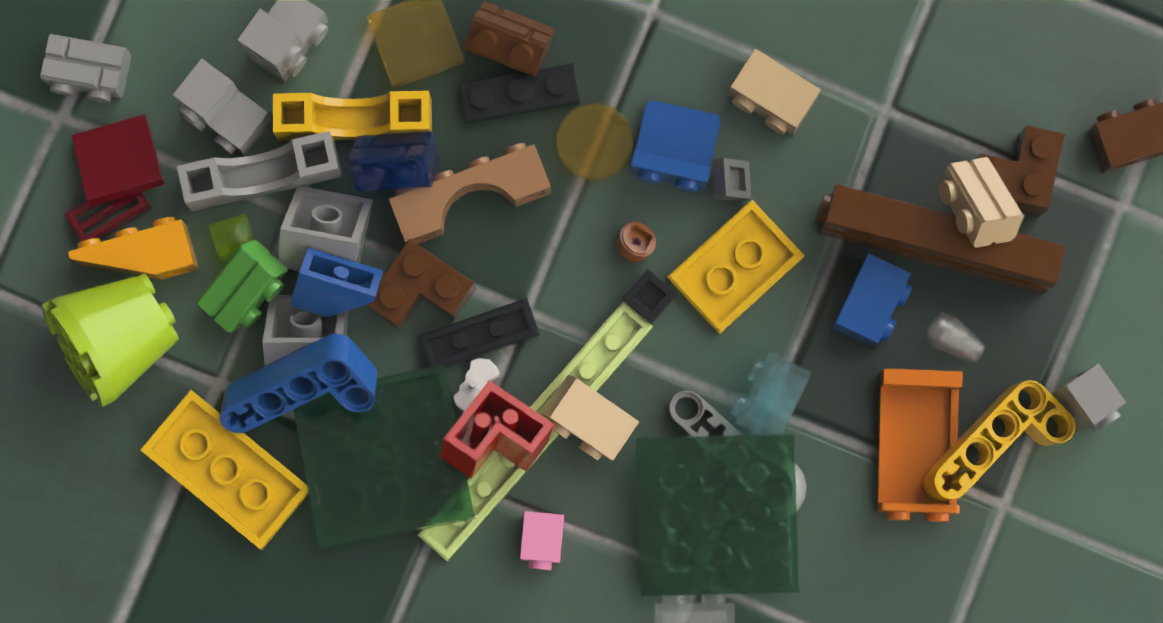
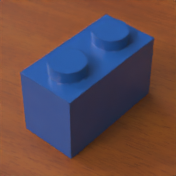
M868 253L832 328L873 348L879 343L880 339L887 342L896 324V321L891 319V315L896 305L904 306L913 286L907 284L911 273Z

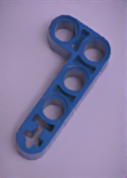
M331 334L229 384L224 392L220 422L228 431L234 433L247 432L328 392L345 409L352 412H364L369 410L375 402L378 371L349 337L342 334Z

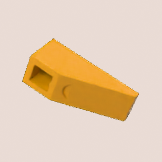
M175 217L158 219L152 222V228L138 231L136 227L120 230L115 233L116 238L103 242L100 241V238L84 240L77 244L78 249L68 251L69 258L77 265L137 276L145 273L148 278L159 280L199 270L188 227L181 219L176 221Z

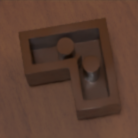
M1026 125L1018 136L1013 161L981 153L976 159L989 158L1021 212L1041 216L1049 209L1065 134Z
M409 239L381 279L374 302L366 304L369 310L401 331L422 299L455 321L475 292L476 286L473 281Z

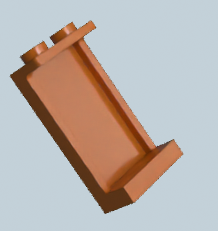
M884 368L879 373L876 512L886 513V520L909 521L910 514H926L925 521L949 522V515L959 514L960 505H957V499L947 501L933 500L926 493L923 483L927 472L958 440L959 389L962 388L963 371ZM957 471L952 475L942 476L945 480L942 486L944 490L951 489L947 483L957 474Z

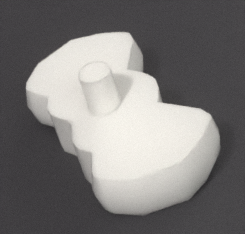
M476 358L470 361L466 379L460 385V391L453 396L455 406L462 413L465 412L489 380L492 382L500 376L497 366L490 359Z

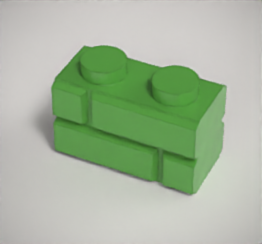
M252 240L242 244L197 300V304L209 316H213L214 320L226 332L231 333L242 327L246 330L249 329L262 315V312L258 309L265 300L268 302L273 300L284 287L281 279L288 272L287 267L275 256H271V252L259 241Z

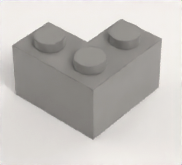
M277 0L268 13L262 9L257 11L238 38V42L248 59L286 83L290 75L296 77L307 61V58L304 56L312 44L315 46L319 45L326 36L329 29L326 26L328 19L323 10L307 0Z
M202 58L173 94L180 104L177 111L184 116L183 119L200 132L205 127L217 135L213 141L231 155L237 150L243 156H246L273 122L267 111L241 93L232 80Z

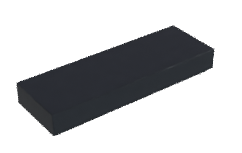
M525 298L417 335L431 374L538 337L540 333L528 299Z

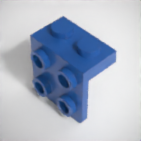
M651 100L647 102L636 150H634L630 174L637 175L638 180L646 183L659 184L660 181L673 183L675 188L687 192H697L698 189L705 191L719 132L720 117L717 114Z

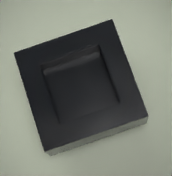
M647 269L623 296L622 300L652 325L674 300L677 293Z

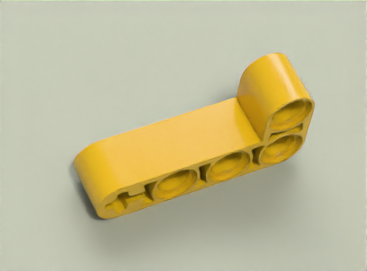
M1028 380L1013 384L1005 389L927 472L924 477V489L928 496L936 501L960 498L1023 431L1042 446L1064 443L1071 439L1075 433L1076 425L1074 418L1037 381ZM1021 390H1024L1030 396L1031 403L1028 409L1023 408L1019 403L1018 396ZM995 417H998L1004 423L1005 432L1002 437H999L993 431L992 422ZM1049 417L1055 420L1058 425V433L1055 437L1051 436L1046 429V422ZM969 445H973L978 450L979 460L976 465L971 464L966 458V449ZM957 470L961 472L960 474H955L948 481L947 484L951 489L944 490L942 488L945 483L942 476L952 475Z

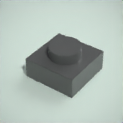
M729 158L712 160L714 198L737 202L751 200L749 161Z

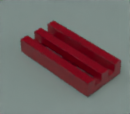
M143 192L121 198L80 224L77 220L79 217L101 204L90 207L86 200L64 215L82 242L93 238L103 239L152 209V206L145 198ZM138 200L139 203L86 235L85 231Z

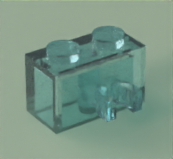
M770 352L765 361L757 358L748 376V379L753 381L754 384L748 396L740 393L730 413L737 417L733 426L776 446L812 373Z

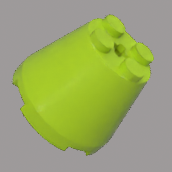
M145 273L138 277L135 276L58 296L41 305L49 331L52 335L58 334L56 339L65 355L64 359L88 397L92 401L98 399L97 403L100 408L115 401L159 360L175 342L179 341V337L172 326L176 322L165 302L158 305L153 296L156 293Z

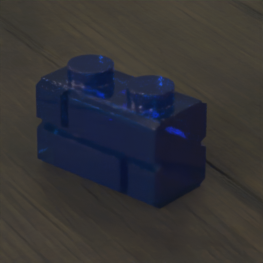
M431 131L356 137L353 145L354 150L351 151L348 161L357 191L432 187L439 165V156Z

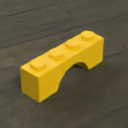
M390 91L382 96L363 99L328 98L313 93L273 94V133L278 141H291L292 139L330 131L334 140L432 138V100L429 91Z

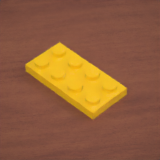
M192 390L188 392L141 449L145 455L260 550L264 549L313 490L244 432L234 433L224 428L220 422V413Z

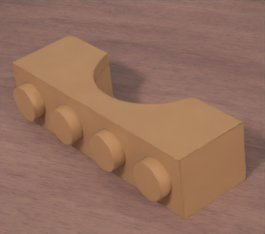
M525 143L515 144L503 151L504 156L490 160L488 156L481 157L468 163V169L454 174L453 170L444 171L431 178L432 183L418 188L417 184H410L396 190V196L390 198L389 201L405 243L407 244L409 239H411L415 243L420 244L444 235V222L447 212L457 199L469 192L477 190L493 191L507 198L515 207L552 194L551 185L535 144L527 147Z

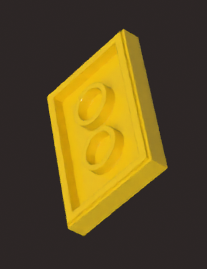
M751 200L667 276V280L720 335L801 261L805 255L764 211Z

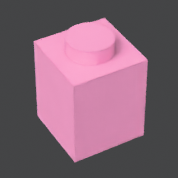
M525 511L520 559L528 561V568L551 570L552 563L560 564L564 515Z

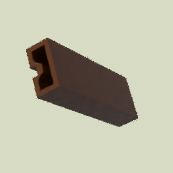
M839 184L835 185L831 194L824 193L815 222L821 223L820 235L1042 295L1058 283L1067 247L1066 245L1017 232L1016 237L1012 241L998 244L993 242L988 246L974 248L967 234H962L958 230L956 216Z

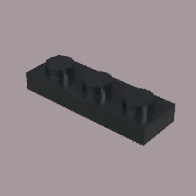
M573 63L540 69L535 77L522 72L460 84L467 124L580 104Z

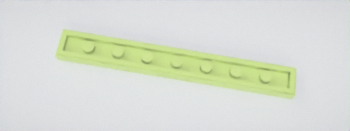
M623 301L530 408L551 421L542 412L567 375L579 379L597 392L653 326ZM552 430L548 444L545 446V448L542 450V452L539 454L536 460L556 439V437L559 435L558 433ZM494 450L474 477L466 479L418 536L448 562L526 471Z

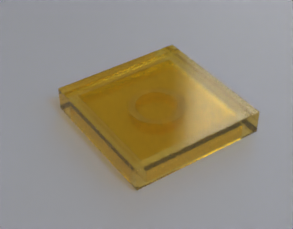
M408 0L366 16L393 89L465 63L442 0Z

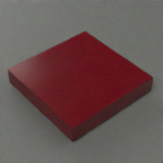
M146 113L71 135L86 200L90 207L165 185Z

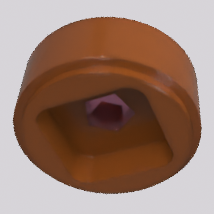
M630 222L619 231L615 244L622 257L631 262H642L654 251L656 238L652 230L645 224Z

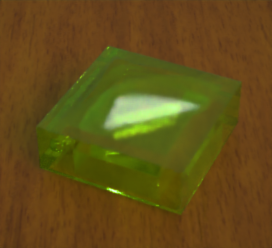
M246 213L208 225L221 263L229 261L242 244L255 240Z

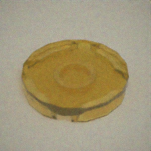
M601 103L584 105L570 111L561 122L557 134L558 155L564 166L578 177L590 181L607 179L619 173L629 161L633 148L632 131L626 118L615 108Z

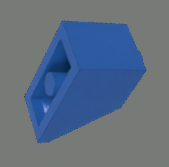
M308 247L290 306L330 317L374 302L383 270Z

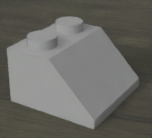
M304 186L297 187L280 228L278 260L288 269L300 272L309 247L360 263L373 199Z
M277 295L268 305L262 342L265 366L331 334L347 336L348 311L325 317L290 306L293 295Z

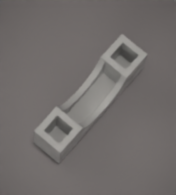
M330 131L292 139L282 147L257 155L240 158L213 157L177 166L184 202L191 211L342 177L335 141Z

